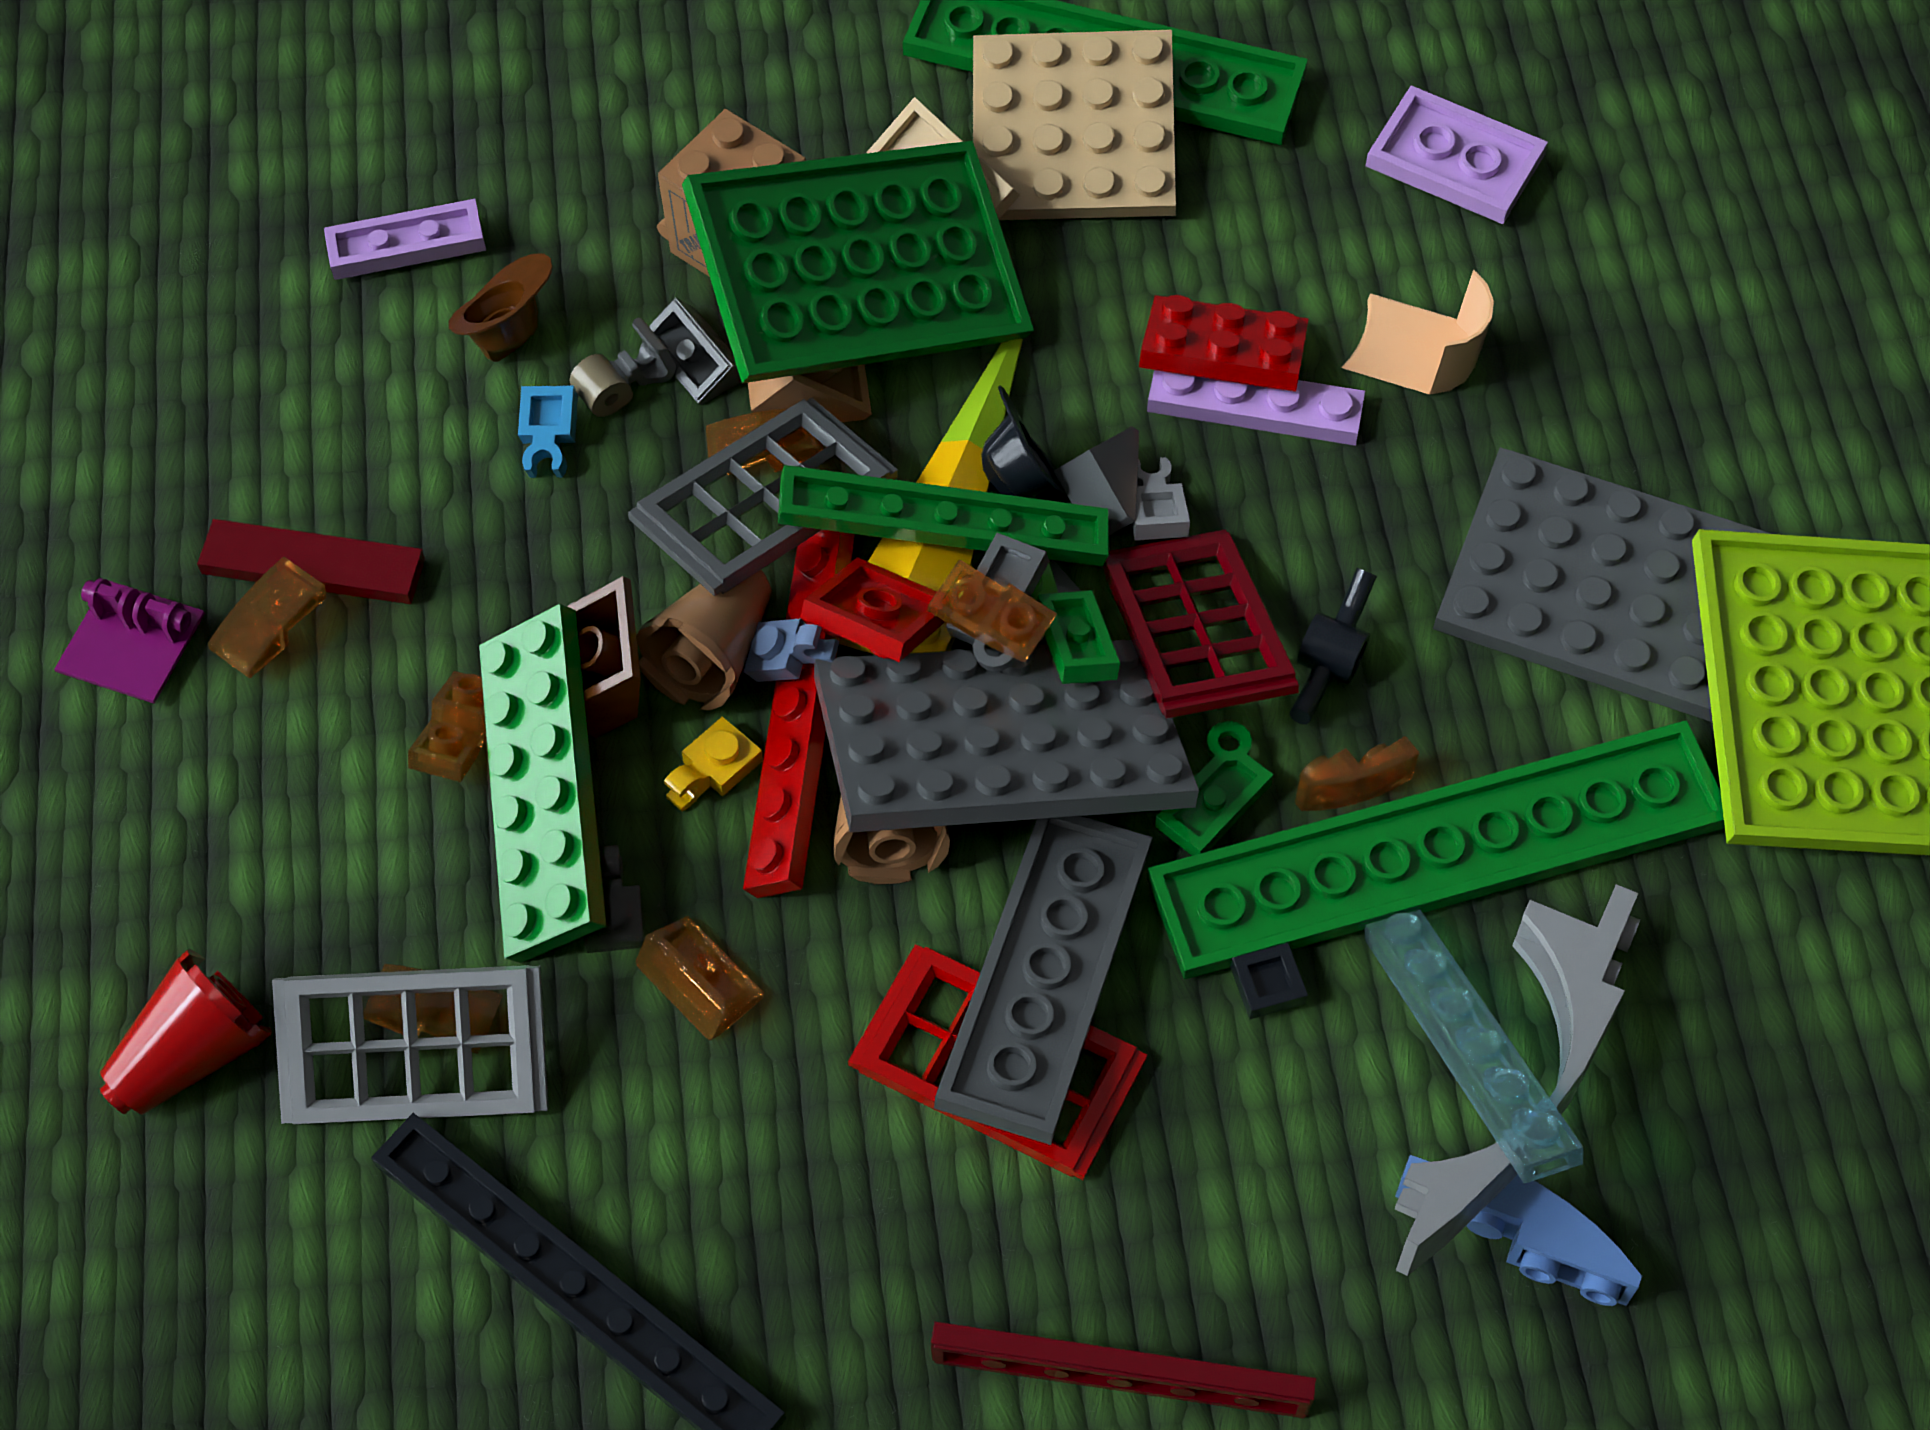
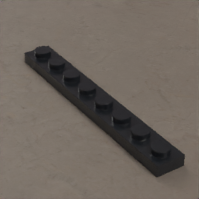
M412 1113L371 1157L378 1169L695 1429L778 1430L786 1420L785 1412L415 1113Z

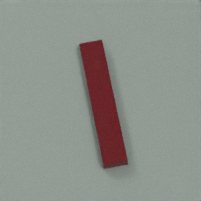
M935 1321L931 1338L932 1361L942 1365L1297 1418L1308 1417L1314 1401L1316 1378Z

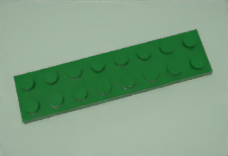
M920 0L902 42L903 56L973 72V35L1172 29L1174 120L1278 145L1283 143L1308 64L1307 58L1057 0Z

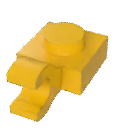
M722 716L682 751L684 765L674 769L664 780V784L671 789L666 794V798L683 812L693 805L710 786L723 797L763 762L762 750Z

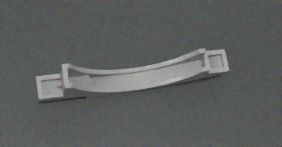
M1616 884L1598 927L1529 900L1512 946L1533 971L1551 1005L1560 1044V1067L1557 1086L1543 1107L1526 1124L1495 1144L1465 1156L1442 1161L1411 1163L1403 1185L1410 1188H1403L1394 1210L1415 1218V1221L1406 1239L1396 1271L1408 1276L1445 1247L1517 1176L1572 1101L1612 1023L1625 990L1614 986L1623 963L1613 960L1612 957L1616 948L1628 952L1640 919L1630 916L1638 893Z

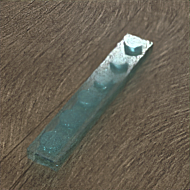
M1422 911L1397 913L1388 919L1366 924V943L1523 1183L1525 1184L1582 1165V1144Z

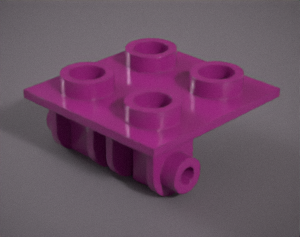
M99 578L96 581L88 580L82 588L81 599L88 602L90 609L54 668L55 672L155 704L204 617L205 612L180 602L165 599L104 578Z

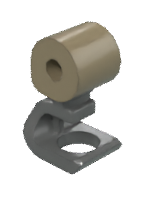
M642 318L634 319L632 324L642 339L640 351L636 359L632 358L626 350L619 353L618 359L615 361L608 360L603 354H594L583 359L575 366L570 375V385H574L579 397L597 417L611 415L628 404L633 397L631 390L632 382L636 381L639 385L668 382L675 374L676 364L668 349Z

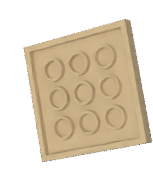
M1172 29L973 35V143L977 155L1020 194L999 220L1176 216Z

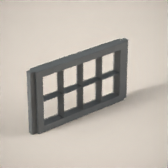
M813 398L807 401L803 399L638 501L637 506L628 511V517L632 523L715 596L720 592L722 594L726 593L821 531V529L785 525L763 540L756 536L738 518L763 502H766L778 513L779 499L774 495L780 492L781 477L764 487L741 467L743 464L768 450L784 465L816 469L837 456L858 475L894 480L898 477V469ZM803 427L826 448L800 464L777 443ZM731 472L751 489L754 494L727 510L704 489ZM695 496L718 517L690 534L667 512ZM728 525L752 547L724 564L700 542Z

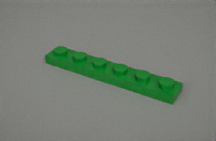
M784 465L781 473L778 524L987 551L996 533H1000L1046 551L1050 560L1103 566L1108 557V508Z

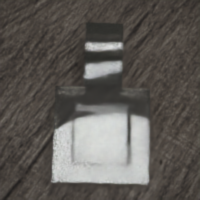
M619 845L599 846L606 926L584 936L587 953L644 948V917L640 885L624 887L623 859L619 853Z

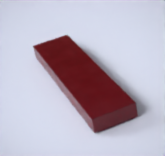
M213 519L197 565L201 574L411 604L424 565L425 556L420 548Z

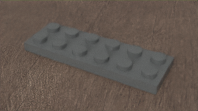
M1083 816L1036 820L937 1090L934 1109L1049 1145L1052 1144L1150 851L1152 837Z

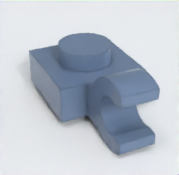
M801 619L758 622L743 672L756 682L799 679L803 664L815 663V659L833 662L839 641L837 639H819L822 628L818 625L806 624Z

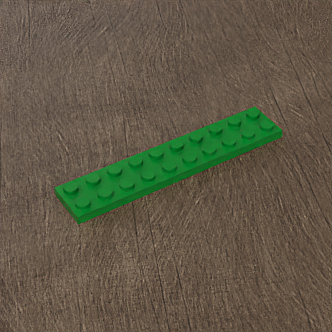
M1687 720L1149 867L1147 879L1183 979L1186 980L1229 968L1232 958L1284 943H1288L1290 949L1293 950L1724 829L1721 791Z

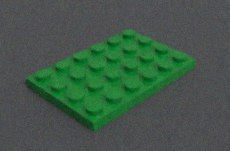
M973 140L688 175L682 183L742 384L1008 342L1015 339H1026L1034 331Z

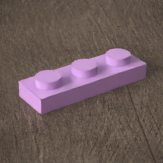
M475 199L324 228L329 263L334 280L486 251Z

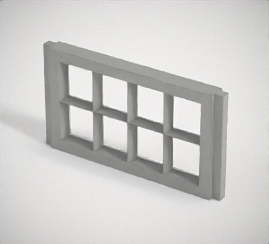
M522 965L294 976L272 980L281 1124L407 1119L412 1113H415L420 1118L534 1113L535 1111H547L549 1108L541 966ZM507 989L509 1034L471 1036L468 991ZM454 992L456 1036L418 1038L415 993ZM401 994L404 1039L365 1041L362 996ZM348 997L351 1041L312 1043L309 999ZM510 1046L513 1090L474 1092L471 1048ZM457 1048L460 1093L421 1095L419 1050ZM404 1051L407 1095L368 1097L366 1053ZM352 1053L354 1098L316 1100L313 1055Z

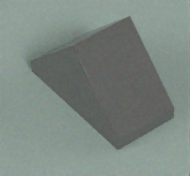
M1132 426L1054 470L1056 477L1072 504L1108 508V536L1136 521L1139 430Z

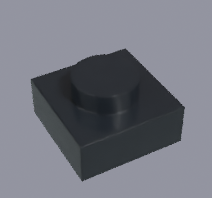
M1288 943L1232 958L1230 968L1249 1020L1306 1004L1308 994Z

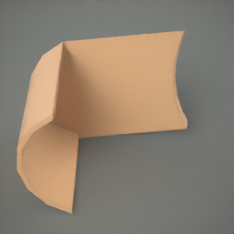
M1473 270L1457 319L1370 293L1367 300L1368 314L1363 336L1356 350L1341 368L1429 395L1454 389L1464 383L1475 368L1492 320L1494 300L1488 284Z

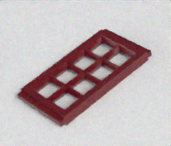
M1226 529L1108 551V557L1103 565V572L1159 708L1166 719L1299 693V684L1296 679L1295 670L1236 545ZM1218 560L1224 571L1222 575L1185 581L1179 567ZM1168 569L1174 581V584L1135 591L1129 576ZM1232 589L1239 604L1198 612L1192 597ZM1182 599L1188 613L1186 615L1148 622L1141 606ZM1246 620L1253 634L1250 637L1212 643L1206 627ZM1195 630L1202 645L1161 653L1154 637ZM1261 651L1268 667L1266 669L1227 676L1220 659ZM1209 661L1216 677L1214 679L1175 686L1168 669Z

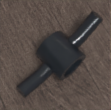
M1356 568L1336 618L1334 619L1319 612L1313 618L1297 657V664L1311 669L1290 711V716L1295 722L1308 724L1311 721L1332 678L1348 685L1354 678L1370 638L1369 632L1356 628V625L1376 581V575Z

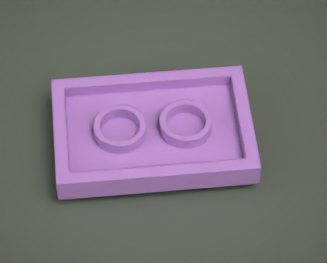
M1410 86L1368 152L1366 167L1504 224L1543 159L1548 142L1419 88Z

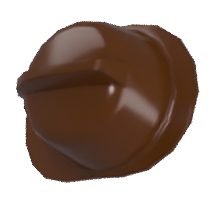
M530 254L504 267L473 299L454 312L449 320V330L458 335H469L487 359L493 362L501 361L521 347L536 332L538 328V308L535 296L551 276L553 270L552 259L545 254Z

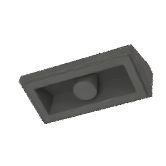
M675 297L649 327L668 349L676 364L674 375L695 401L703 405L741 383L733 352L693 306Z

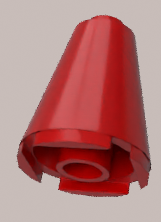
M190 948L176 959L100 1071V1075L105 1081V1084L100 1088V1092L122 1114H127L131 1109L141 1115L145 1114L262 1044L272 1033L270 1027L257 1025L263 1019L261 1014L219 970L211 977H208L198 967L205 959Z

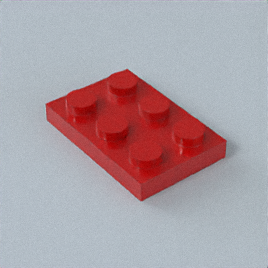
M1155 295L1141 347L1139 368L1296 392L1309 318L1297 317L1286 311L1264 312L1244 309L1234 303H1221L1218 305L1192 301L1190 298L1182 295H1170L1167 297Z

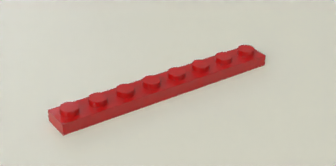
M821 530L797 546L786 620L800 619L804 599L851 563L855 534ZM822 630L819 639H837L838 641L840 638L828 635ZM814 663L803 664L799 679L777 680L775 684L743 890L756 898L801 890L803 888L826 733L814 680Z

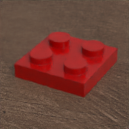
M857 557L804 599L800 619L820 626L822 631L828 635L843 637L864 646L878 657L900 662L950 618L954 599Z

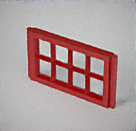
M915 944L850 1056L848 1066L934 1109L935 1096L939 1085L934 1082L952 1052L980 972L928 947L923 948ZM935 977L968 993L948 1030L914 1014ZM908 1024L942 1039L922 1077L888 1061ZM1094 1026L1090 1027L1084 1049L1107 1059V1062L1088 1097L1072 1089L1069 1090L1066 1100L1081 1106L1082 1109L1063 1145L1054 1141L1049 1145L947 1112L934 1110L1070 1177L1075 1176L1084 1181L1148 1055L1137 1050V1047Z

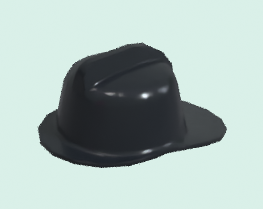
M999 385L998 389L1008 415L984 442L981 453L982 467L988 480L1000 494L1035 498L1053 488L1061 494L1067 495L1054 473L1056 467L1030 436L1009 395Z

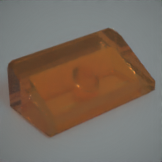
M689 916L648 934L636 958L637 967L709 1040L721 1035L762 1000L765 994Z

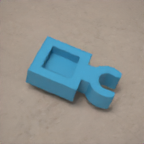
M574 385L521 386L518 436L523 444L532 443L527 447L522 458L523 467L530 478H536L537 465L544 458L553 459L552 470L556 477H563L566 473L567 462L559 447L560 443H575L578 393Z

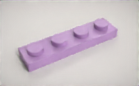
M1154 370L1147 412L1356 446L1365 391L1298 380L1297 390L1293 392Z

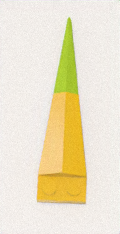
M1023 339L1001 343L916 483L988 492L990 481L983 471L981 453L984 442L1005 418L1006 407L998 386L1001 385L1010 396ZM882 538L868 562L954 599L951 618L960 601L958 591L968 586L975 550ZM950 618L911 653L951 651L956 638L950 636L946 628ZM843 637L839 638L840 645L873 654L864 646Z

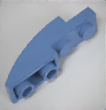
M1412 1155L1409 1156L1395 1195L1396 1198H1399L1403 1188H1410L1403 1185L1411 1163L1429 1161ZM1518 1173L1466 1225L1470 1231L1485 1238L1500 1239L1504 1236L1512 1239L1506 1262L1520 1267L1519 1271L1527 1278L1541 1283L1552 1284L1559 1281L1580 1289V1294L1594 1303L1606 1306H1614L1619 1303L1626 1306L1639 1288L1642 1275L1622 1250L1596 1224L1570 1203L1521 1173Z

